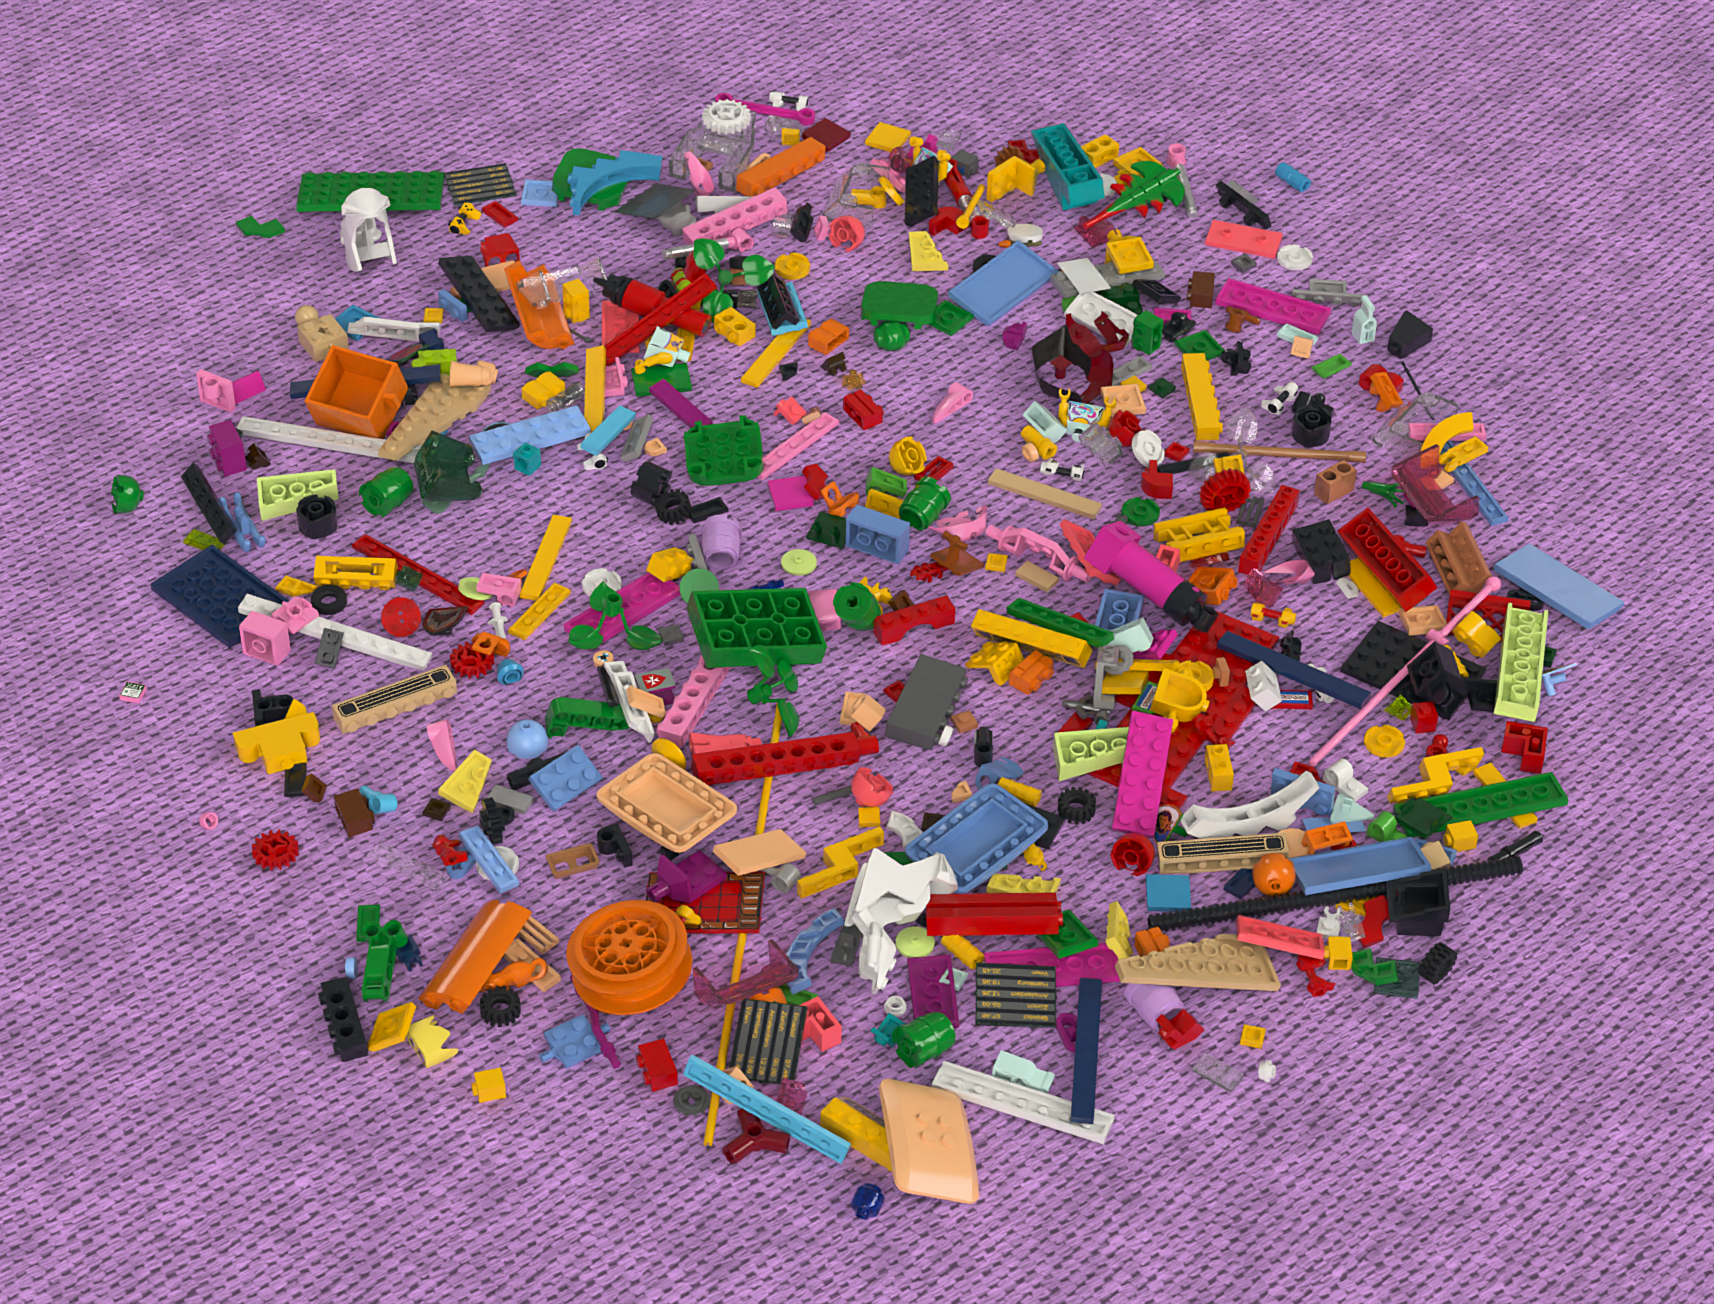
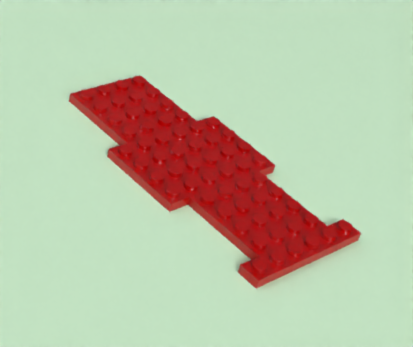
M1217 611L1219 616L1208 633L1201 632L1193 626L1171 655L1164 653L1160 660H1178L1179 664L1190 660L1194 663L1201 661L1209 665L1213 670V667L1216 666V658H1225L1230 670L1228 686L1220 687L1218 680L1214 679L1213 686L1206 691V700L1209 701L1206 713L1201 711V714L1205 717L1214 714L1215 722L1211 730L1219 739L1223 737L1231 740L1256 705L1250 697L1249 688L1246 687L1248 682L1245 672L1256 664L1217 648V642L1229 631L1264 647L1273 649L1279 641V636ZM1149 671L1147 682L1150 681L1158 684L1162 671ZM1117 694L1115 696V702L1130 708L1116 728L1129 727L1132 707L1140 694ZM1154 713V714H1153V715H1155V716L1164 717V716H1162V715H1160V714H1157V713ZM1178 721L1175 732L1171 733L1159 805L1170 804L1181 809L1187 801V795L1175 791L1171 787L1206 740L1210 742L1203 732H1199L1195 728L1192 721ZM1122 763L1086 774L1118 787Z

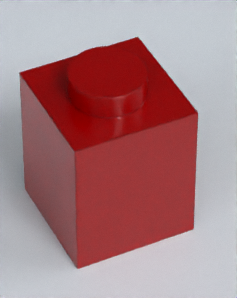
M1433 701L1413 703L1410 721L1415 734L1436 731L1438 714Z

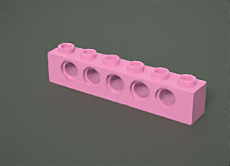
M776 187L682 228L683 240L689 245L694 244L696 239L701 238L711 240L727 238L737 228L747 231L787 213L786 198Z
M701 655L696 669H692L688 682H684L680 695L675 697L672 708L666 711L665 719L662 723L658 724L656 730L658 739H667L673 742L679 749H682L690 732L693 731L731 667L706 668L703 656Z

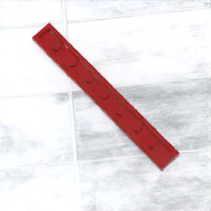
M704 273L604 346L606 349V366H611L615 363L616 357L621 359L650 338L657 326L665 327L717 289V285Z
M366 534L352 544L353 549L369 558L396 559L398 566L397 574L456 607L468 606L467 613L470 615L474 614L485 604L484 600H476L464 596L459 591L458 585Z

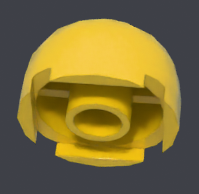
M911 436L904 437L895 442L889 451L888 458L892 469L903 476L920 473L925 468L923 467L924 462L927 461L926 452L919 441L915 442Z

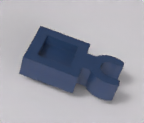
M409 935L405 946L397 948L396 955L400 963H405L409 972L412 971L411 964L418 963L420 967L423 966L419 956L421 954L413 936Z

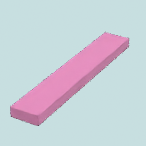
M824 412L820 418L809 423L764 456V468L758 478L761 480L767 478L839 424V420Z

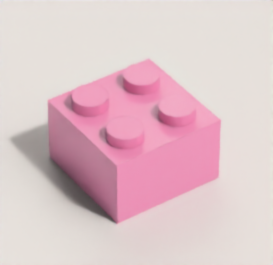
M251 611L239 625L243 654L278 666L291 651L286 622Z

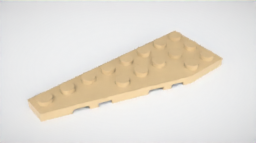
M441 374V381L432 382L380 447L378 457L397 461L410 453L412 447L417 444L423 445L425 439L429 437L434 438L450 428L457 419L461 421L465 418V414L469 412L474 413L487 398L491 391V385L449 387V375Z
M1220 934L1216 935L1214 939L1204 938L1198 943L1192 944L1188 942L1165 948L1162 952L1152 951L1146 956L1140 957L1136 955L1120 959L1115 964L1121 983L1278 991L1281 986L1265 946L1237 940V935Z

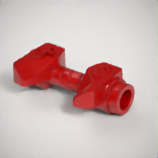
M1200 713L1191 720L1195 728L1199 732H1203L1213 745L1227 744L1229 750L1235 744V741L1227 740L1223 737L1219 739L1211 730L1215 722L1214 714L1205 717Z
M438 835L431 844L436 854L440 855L439 857L444 866L455 865L468 860L467 851H456L454 849L460 846L459 840H449L445 835Z
M1298 955L1296 965L1301 971L1306 972L1309 979L1307 990L1313 997L1325 995L1326 991L1334 989L1335 982H1329L1316 976L1314 969L1324 966L1325 958L1321 960Z

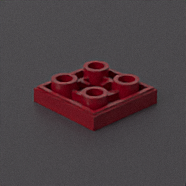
M824 118L802 132V138L812 137L826 146L825 151L829 152L849 139L851 132Z

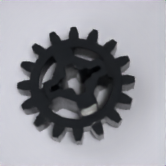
M493 797L482 799V810L479 811L482 830L485 835H489L492 844L503 842L502 833L505 831V819L501 807L495 805Z

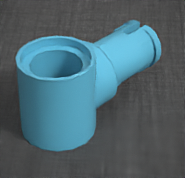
M365 785L359 789L361 796L365 795L367 802H369V808L374 814L389 813L396 810L397 798L394 794H383Z

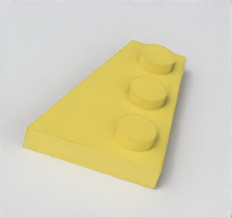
M927 231L909 232L912 271H948V263L942 259V254L935 248V243Z
M474 750L439 788L438 795L473 813L491 767L492 759Z
M994 874L987 885L986 893L1057 892L1061 878H1053V881L1042 880V877L1034 876L1033 879H1022L1020 875Z
M1118 901L1109 904V913L1107 914L1108 925L1106 926L1107 938H1105L1108 948L1110 950L1113 949L1120 960L1133 955V950L1127 939L1130 937L1128 917Z

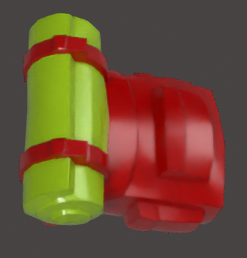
M694 249L686 257L684 269L676 268L671 273L670 278L679 291L706 272L705 269H701L696 265L693 257Z

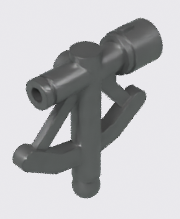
M1092 695L1080 698L1078 702L1064 699L1061 703L1063 707L1075 709L1081 719H1086L1090 715H1096L1094 719L1096 725L1100 719L1104 721L1109 720L1108 716L1111 709L1093 708L1094 700Z

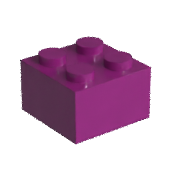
M228 420L210 425V434H207V438L212 448L209 449L212 460L216 459L215 464L218 472L222 471L224 477L247 471L243 442L232 421Z

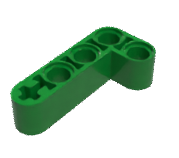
M558 697L550 702L545 715V726L549 738L553 736L563 737L568 726L611 731L629 728L620 704L610 708L607 702Z

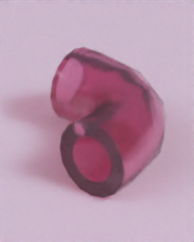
M895 147L890 152L889 161L892 170L906 173V169L913 165L912 157L902 148Z

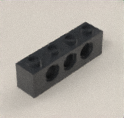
M347 977L322 982V992L318 993L320 1005H325L326 1009H323L325 1022L330 1021L331 1024L328 1026L330 1039L335 1038L336 1041L332 1043L335 1056L340 1055L341 1062L368 1056L366 1039Z

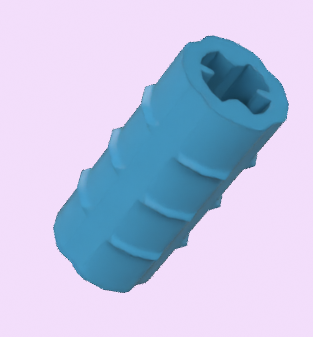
M1285 162L1279 164L1275 170L1276 176L1300 192L1309 189L1311 185L1309 178Z

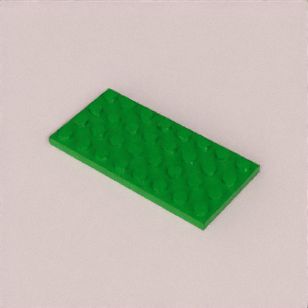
M436 170L405 173L403 171H396L394 173H386L385 171L368 173L366 171L359 173L325 172L323 174L308 172L302 174L296 204L297 212L342 211V205L346 198L352 192L361 188H372L387 196L390 206L386 208V211L441 210L444 172Z

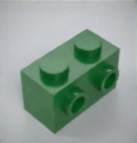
M1145 310L1140 315H1137L1133 321L1132 346L1137 351H1142L1150 356L1161 347L1163 319Z

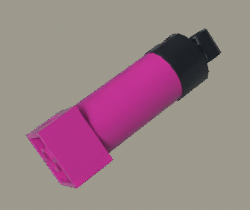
M1122 521L1103 526L1084 559L1103 574L1114 572L1162 609L1166 615L1179 625L1185 626L1191 621V624L1197 630L1208 633L1219 615L1212 607L1204 605L1207 595L1138 543L1141 536Z

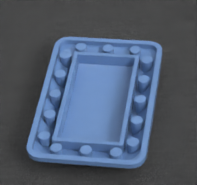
M988 784L911 841L905 848V854L913 862L931 857L935 852L945 855L946 860L954 871L958 884V889L955 893L963 894L980 885L1024 852L1047 831L1048 822L1043 816L1001 786Z

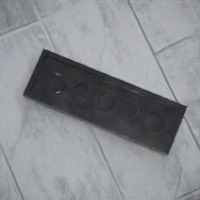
M472 255L439 259L438 265L486 332L507 331L519 328V321Z

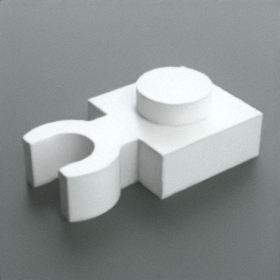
M1325 907L1324 917H1320L1317 933L1322 934L1323 938L1328 939V937L1339 936L1341 921L1338 920L1341 914L1340 909H1337L1335 914H1331L1328 912L1329 907Z

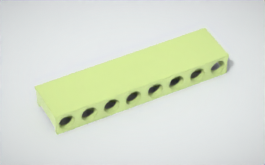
M1508 603L1504 618L1494 714L1535 722L1540 703L1548 610H1544L1542 614L1512 608V603Z

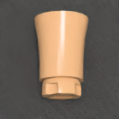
M451 361L449 387L488 385V367Z

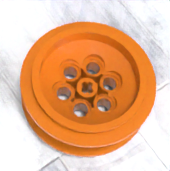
M645 900L621 901L596 910L575 928L570 936L566 950L568 967L572 973L573 984L579 997L590 1007L613 1015L639 1014L665 1004L685 986L693 965L692 952L687 942V933L682 920L668 907Z

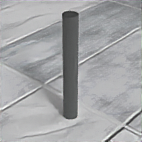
M851 785L813 797L812 802L816 806L852 794Z

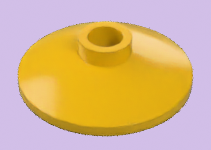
M659 738L652 743V754H660L682 769H686L685 756L673 742Z

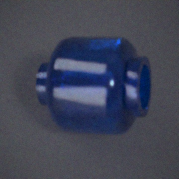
M866 1183L857 1187L851 1201V1208L856 1212L855 1216L868 1220L869 1217L875 1218L879 1215L885 1197L878 1186Z

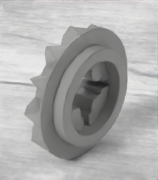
M1114 645L1115 648H1119L1118 659L1120 657L1122 662H1118L1117 667L1104 666L1106 673L1108 672L1112 676L1115 674L1122 675L1123 672L1129 671V667L1133 665L1134 657L1132 651L1127 646Z

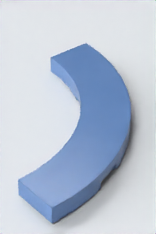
M835 908L830 909L813 920V925L806 931L802 930L788 949L784 961V977L792 995L812 986L807 975V964L811 953L823 938L845 923L843 917Z

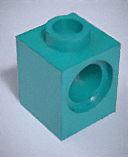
M522 444L513 453L514 469L528 476L541 466L540 449L530 444Z

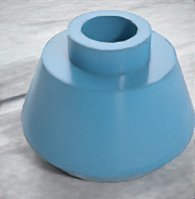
M505 659L497 667V679L499 683L504 685L520 681L524 673L523 667L513 659Z

